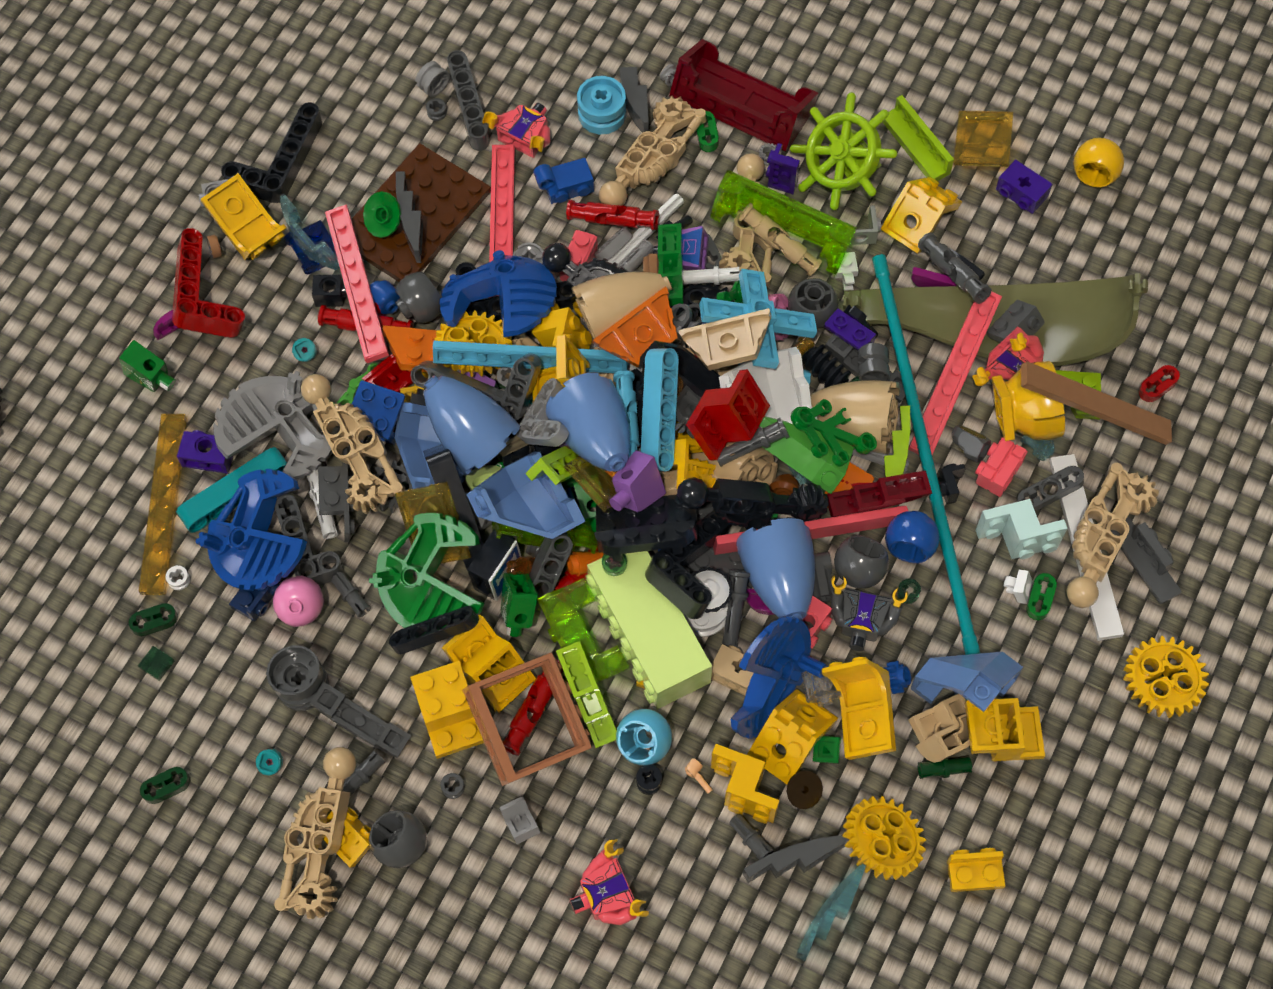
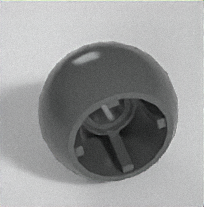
M423 272L411 273L399 282L395 292L400 296V299L395 303L406 319L413 317L417 323H426L440 315V298L442 297Z
M818 278L802 280L792 288L788 297V310L814 314L817 329L824 327L825 322L839 306L838 296L834 288L828 282Z
M855 535L847 538L839 545L835 553L834 566L838 576L842 580L843 576L846 578L847 585L854 588H870L877 585L886 575L889 557L885 547L878 541L866 536Z
M403 810L389 811L380 816L373 824L369 835V845L375 858L387 867L398 869L415 863L423 854L427 843V833L424 824L417 816Z

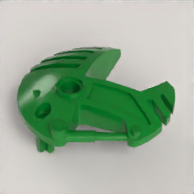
M430 512L415 515L414 523L402 536H399L387 550H382L379 553L376 573H373V578H369V583H373L374 588H378L380 598L386 610L403 628L465 606H470L477 615H480L485 603L476 600L434 576L448 547L476 546L480 544L478 535L463 521L459 520L457 524L456 518L451 515H445V519L442 513ZM418 528V533L407 556L398 553L397 551ZM414 571L417 573V580L413 577Z

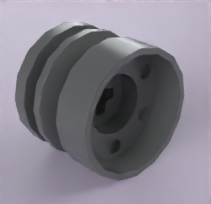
M291 645L282 648L273 655L268 663L266 675L269 685L281 702L294 711H306L314 708L310 705L311 700L323 682L328 685L330 684L328 674L311 649L304 646Z

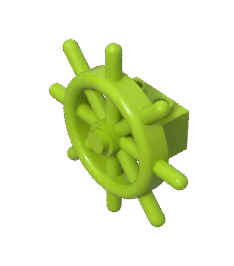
M853 92L847 94L844 112H837L824 118L817 107H812L810 114L817 125L811 132L807 145L793 144L790 146L792 153L805 154L807 168L810 172V175L798 185V190L805 192L816 181L832 189L830 208L832 210H837L839 207L841 191L852 190L862 185L869 196H875L877 191L869 178L882 166L879 162L880 158L893 159L897 157L895 149H881V140L876 129L888 117V111L881 110L870 121L853 113L856 95ZM856 124L861 129L857 132L851 129V125ZM842 125L841 134L837 136L833 129ZM827 136L831 143L829 146H821L824 138ZM865 137L867 138L868 145L863 140ZM819 155H831L820 165ZM836 164L834 179H830L825 173Z

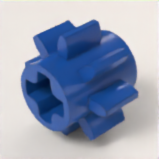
M899 661L888 662L887 667H884V669L889 671L892 694L903 693L904 688L908 687L911 683L910 670L907 666L899 664Z

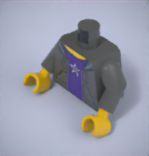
M835 575L831 578V584L834 588V591L831 593L830 605L833 608L832 616L836 625L841 627V634L851 637L849 647L852 650L864 651L866 640L876 642L878 636L886 635L897 624L903 608L901 603L907 600L908 591H906L905 598L899 599L896 596L898 588H896L892 594L894 602H891L892 598L845 588L847 581L844 576L843 583L839 586L834 584Z

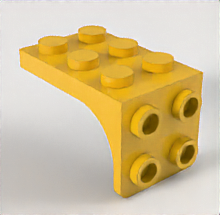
M239 173L200 199L244 260L249 257L254 260L266 249L265 246L269 244L272 247L285 236L283 232L287 227L284 224L280 226L273 220Z
M856 657L852 659V662L848 663L834 662L830 663L829 667L822 668V675L832 681L839 696L845 758L852 760L896 751L889 671L880 667L879 664L868 660L866 657Z

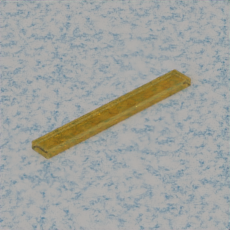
M161 414L139 584L140 595H165L167 581L165 576L169 568L181 469L177 453L186 428L187 417L185 414Z

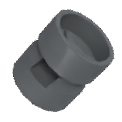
M869 343L863 345L858 350L859 381H890L889 350L885 345Z

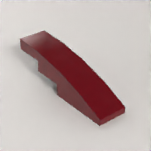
M926 470L879 478L877 482L855 485L850 490L832 492V494L827 493L828 509L831 517L880 510L932 494Z

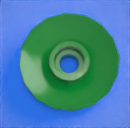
M380 191L368 198L364 206L363 218L367 230L373 236L380 238L388 237L396 231L400 224V205L392 194Z

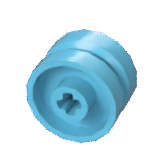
M594 76L580 85L577 92L578 118L583 128L599 135L617 131L626 119V95L622 84L608 76Z

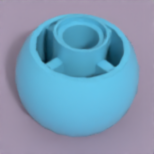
M639 709L630 712L621 720L617 727L616 743L625 759L637 765L647 766L659 762L668 753L672 744V731L668 721L661 714L650 709ZM645 730L651 732L652 739L646 735Z

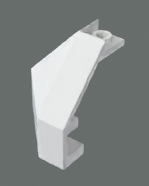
M797 347L777 350L779 364L776 369L753 366L751 360L719 377L720 388H729L739 370L748 369L770 404L765 414L767 417L775 419L781 417L783 421L793 424L791 412L795 408L804 406L812 408L809 383L804 377L801 353Z

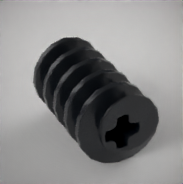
M824 344L819 347L810 348L801 357L802 365L805 364V369L811 371L813 377H818V382L824 384V388L849 381L848 378L851 371L848 370L842 373L845 365L841 364L836 367L838 358L835 357L829 360L832 352L828 351L823 354Z

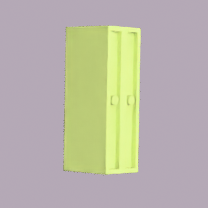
M648 551L623 554V561H613L612 556L607 555L587 565L588 574L585 575L588 584L586 587L590 596L597 598L599 603L597 607L602 618H608L610 623L609 630L615 640L619 638L623 657L626 661L630 660L634 667L632 672L638 682L643 680L645 687L643 692L649 704L654 703L656 708L659 709L710 684L712 665L683 613L650 584L645 577V571L652 559Z

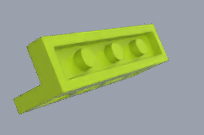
M903 95L897 97L895 108L888 112V117L882 123L926 178L931 177L939 181L950 175L954 158Z
M565 445L541 457L525 474L531 481L546 474L555 485H558L593 465L583 458L582 461L576 459L580 456Z

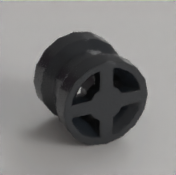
M644 765L637 771L636 783L639 791L645 795H653L661 789L662 773L659 768L654 765Z

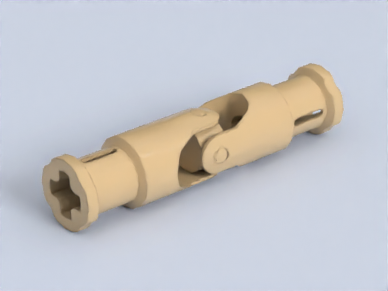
M751 202L739 215L738 220L745 221L753 228L754 233L773 248L781 249L784 256L794 265L798 264L803 268L809 277L821 265L822 260L820 258L816 259L811 255L807 248L799 241L789 239V234L767 215L763 216L754 209ZM774 227L781 232L775 235L771 242L768 238V231Z

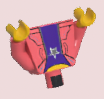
M536 103L532 109L519 105L514 110L501 115H496L489 111L484 114L482 123H488L490 129L496 127L498 141L506 145L514 144L516 150L532 158L536 156L538 151L542 152L543 148L550 145V128L547 125V118L544 116L547 109L541 103Z
M1017 327L989 353L986 369L983 367L977 369V374L972 376L977 386L985 385L992 377L1002 375L1003 379L1009 380L1021 369V364L1027 361L1030 363L1042 362L1044 351L1039 338L1035 335H1027L1020 327Z
M617 839L607 841L604 850L588 865L580 880L583 894L570 899L575 914L590 908L595 920L600 919L603 923L623 925L636 919L637 916H648L649 911L640 912V906L646 903V901L634 900L617 858L613 859V856L621 855L624 852L623 848H618L614 851L613 845L618 841Z

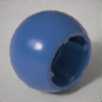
M907 511L896 515L887 527L885 539L888 550L896 558L909 563H922L929 560L935 554L939 546L940 534L935 521L925 513Z

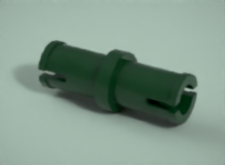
M967 756L956 759L946 758L935 763L931 761L918 762V775L920 779L937 776L949 778L950 775L972 773V761Z

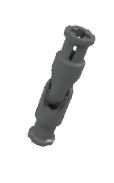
M932 232L925 234L919 240L918 248L929 254L931 261L948 275L961 290L968 292L977 304L984 302L990 296L992 289L987 284L984 285L979 280V276L947 245L941 244Z

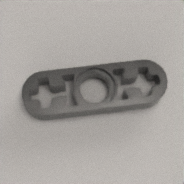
M1068 466L1022 490L1018 494L1017 500L1018 502L1023 501L1025 497L1033 499L1032 505L1036 512L1080 489L1084 484V473L1077 466ZM1068 475L1077 476V482L1069 480ZM1059 479H1062V483L1065 484L1064 489H1062V485ZM1054 484L1058 487V491L1053 495H1048L1044 492L1045 486ZM1038 490H1040V495L1043 498V500H1040L1039 496L1037 497Z

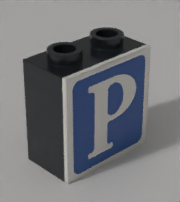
M495 529L492 531L467 569L473 588L495 601L499 599L502 594L504 573H516L523 562L518 542L507 532L503 531L500 533Z

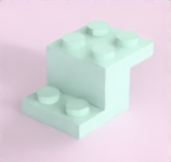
M1030 499L982 511L975 531L978 539L985 537L993 539L1002 533L1011 559H1027L1035 553H1051L1057 550L1065 535L1067 525L1064 519L1040 525Z

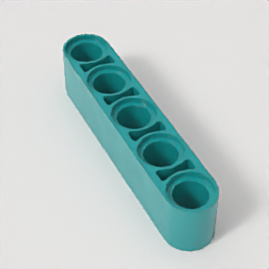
M276 447L269 448L181 504L177 508L176 514L190 533L197 532L209 525L212 520L218 518L225 505L229 503L238 489V479L260 469L265 473V469L283 472L287 461ZM241 496L239 497L233 508L238 506Z

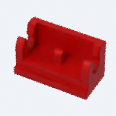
M393 354L362 378L363 381L401 393L400 388L408 387L413 383L410 376L411 371L400 370L396 362L397 358Z

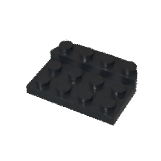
M677 494L662 496L640 512L625 507L617 511L610 503L596 504V532L594 534L599 553L602 552L612 556L613 561H623V554L667 548H672L673 555L683 553V547L689 545L692 541H697L696 509L683 507L677 498Z

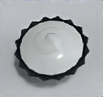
M712 567L700 568L697 572H692L691 575L703 584L712 595V599L705 612H717L721 608H725L727 603L731 601V595L734 592L732 581L728 579V574Z

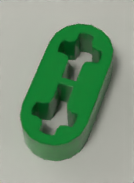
M706 111L708 127L704 128V123L700 124L696 133L700 149L705 152H712L719 146L718 131L714 115ZM706 136H710L711 143H707Z
M1048 573L1039 574L1031 588L1026 612L1034 620H1043L1051 609L1057 582ZM1043 581L1047 582L1048 586L1044 594L1040 593ZM1038 600L1042 601L1040 613L1036 612V607H1034Z

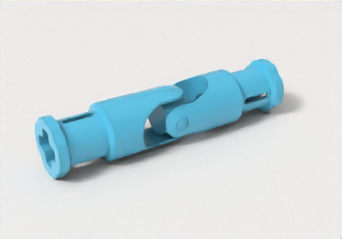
M618 371L614 373L613 381L616 383V389L622 399L629 423V458L640 445L636 392L633 390L635 375L631 371Z

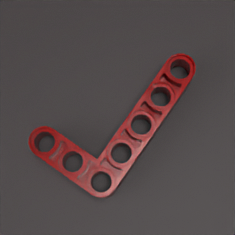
M187 228L182 232L177 248L172 322L180 329L229 338L237 337L245 319V313L240 308L199 300L203 237L198 230Z

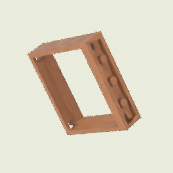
M552 652L471 684L463 689L502 786L592 748L588 737L590 733L587 729L583 728L580 721L582 718L578 706L573 704L570 697L572 694L571 688L567 681L563 680L560 673L561 665L557 663ZM542 667L575 747L515 772L481 691Z

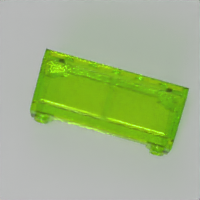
M730 170L726 171L718 187L709 218L718 222L726 215H731V217L735 218L738 211H743L751 202L754 209L763 216L767 215L785 231L823 247L819 257H825L827 260L826 271L837 274L853 241L857 227Z

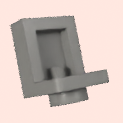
M519 797L500 807L505 823L516 844L540 834L524 797Z

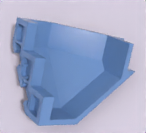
M404 402L397 419L394 438L412 488L416 492L439 495L423 451L441 445V442L432 426L426 406ZM455 464L460 481L462 483L465 481L466 475Z
M534 451L501 468L466 494L477 517L550 539H554L585 522L575 499L567 497L561 483L555 485L546 474L531 481L525 474L542 457L540 452Z
M1004 652L930 658L915 676L911 690L932 704L944 688L950 689L956 694L962 695L966 701H970L984 712L997 695L1001 698L1004 697L1018 679L1023 666Z

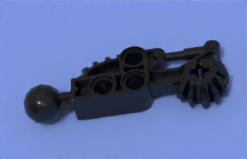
M562 243L549 244L542 253L544 266L551 272L559 273L563 271L569 276L567 281L573 286L598 277L629 272L623 267H617L618 264L616 262H608L606 258L598 260L597 257H594L588 263L584 262L577 265L571 260L572 256L568 247Z
M691 477L681 482L677 489V498L683 507L697 509L707 501L712 502L713 513L718 519L724 523H730L732 526L745 527L746 530L752 527L755 530L771 525V520L783 519L773 517V514L791 515L795 519H801L804 522L812 521L816 518L821 519V514L827 513V507L829 506L827 494H825L820 485L814 486L813 483L807 486L802 484L799 488L794 487L791 495H779L772 492L770 486L763 482L717 478L713 488H708L703 480Z

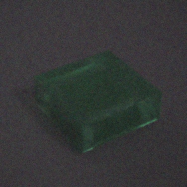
M152 646L138 664V667L160 681L175 661L161 650Z

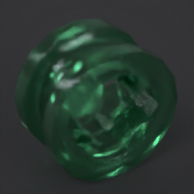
M914 579L903 580L897 591L898 598L903 599L905 598V589L909 587L914 589L913 593H910L904 602L906 604L916 602L921 592V586Z

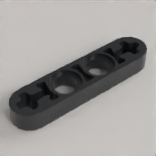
M465 606L396 631L390 637L389 645L397 654H405L473 629L479 621V616L470 606Z

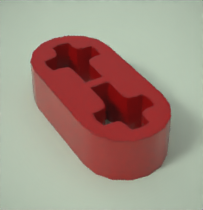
M1165 365L1147 377L1139 387L1138 393L1140 398L1146 402H1154L1174 388L1180 377L1177 368ZM1164 375H1165V376H1168V375H1171V376H1172L1171 379L1168 378V379H1166V380L1163 381V382L1161 381V380L1163 379ZM1156 386L1154 392L1151 391L1148 393L1146 391L1147 388L1151 389L1152 387Z

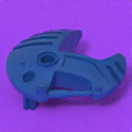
M498 250L493 253V261L463 275H450V280L441 293L440 311L446 325L456 327L471 302L499 295L503 336H516L534 328L541 323V318L549 315L551 312L550 307H554L556 302L557 286L553 274L543 264L522 256H505L502 250Z
M260 469L238 479L239 487L229 503L225 505L218 518L209 523L208 532H200L199 538L196 539V544L208 549L210 562L218 576L233 587L253 591L254 589L263 590L267 586L276 585L282 577H287L293 571L303 556L307 541L267 532L277 498L299 489L297 480L284 472L265 469V473ZM241 496L233 521L231 523L225 522L234 509L233 506Z
M787 616L773 621L755 638L744 653L739 667L753 672V675L748 685L743 706L730 719L731 727L738 735L753 739V736L757 738L773 709L787 698L797 685L800 686L806 672L819 678L824 677L822 675V668L828 666L810 657V632L802 620Z

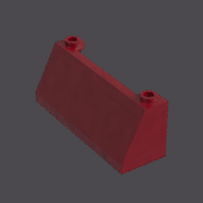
M701 39L679 58L669 97L672 95L674 99H677L681 96L682 100L687 101L692 108L709 111L716 119L766 143H773V145L782 144V150L785 152L790 148L810 117V109L815 107L818 92L803 87L794 96L719 61L717 47L704 39Z

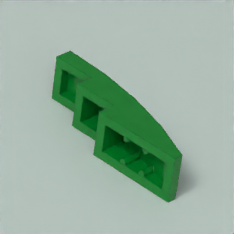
M682 223L658 225V274H661L662 278L667 276L671 284L672 290L669 291L670 296L668 298L669 306L679 303L683 304Z

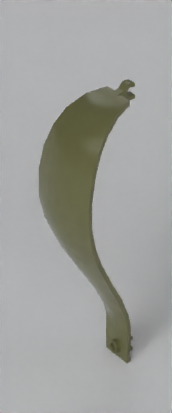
M1135 273L1124 277L1084 281L988 285L992 292L1002 296L989 328L1006 312L1010 305L1016 300H1020L1036 306L1045 321L1044 325L1034 334L1039 338L1043 347L1044 355L1042 362L1050 361L1054 366H1062L1088 361L1109 353L1124 343L1135 329L1140 298L1142 294L1148 292V280L1143 279V283H1141L1140 273ZM958 286L892 288L902 328L954 346L974 301L968 292H964ZM880 289L844 291L843 311L848 305L851 307L855 306L867 316L866 321L870 325H889ZM986 333L977 355L988 358L989 353L1000 342L990 339Z

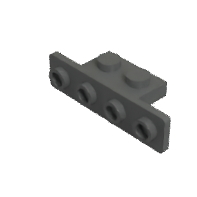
M347 447L343 449L342 455L348 454ZM342 462V466L318 467L319 515H344V542H349L350 534H354V519H349V512H354L353 504L350 505L347 502L349 495L345 493V490L352 488L348 480L353 475H348V468H351L350 465Z
M1127 516L1125 521L1129 525V533L1121 546V550L1160 604H1164L1181 593V589L1168 572L1174 563L1172 555L1168 549L1163 548L1158 541L1156 532L1149 528L1146 522L1136 527L1129 516ZM1111 530L1114 535L1120 536L1119 532Z

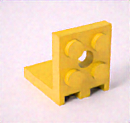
M931 177L908 181L884 221L881 230L917 254L921 253L922 250L918 248L919 240L925 234L934 231L944 213L958 210L962 201L957 198L958 195L955 192L939 187V182ZM909 215H913L917 220L914 228L909 227L907 224V217Z
M566 334L556 336V366L540 370L533 390V401L542 386L549 379L555 378L565 387L564 382L586 373V368H590V363Z
M796 689L773 709L747 755L764 761V769L785 784H788L790 778L799 772L816 742L835 725L838 717ZM781 744L784 746L786 755L779 754L776 751L775 745Z

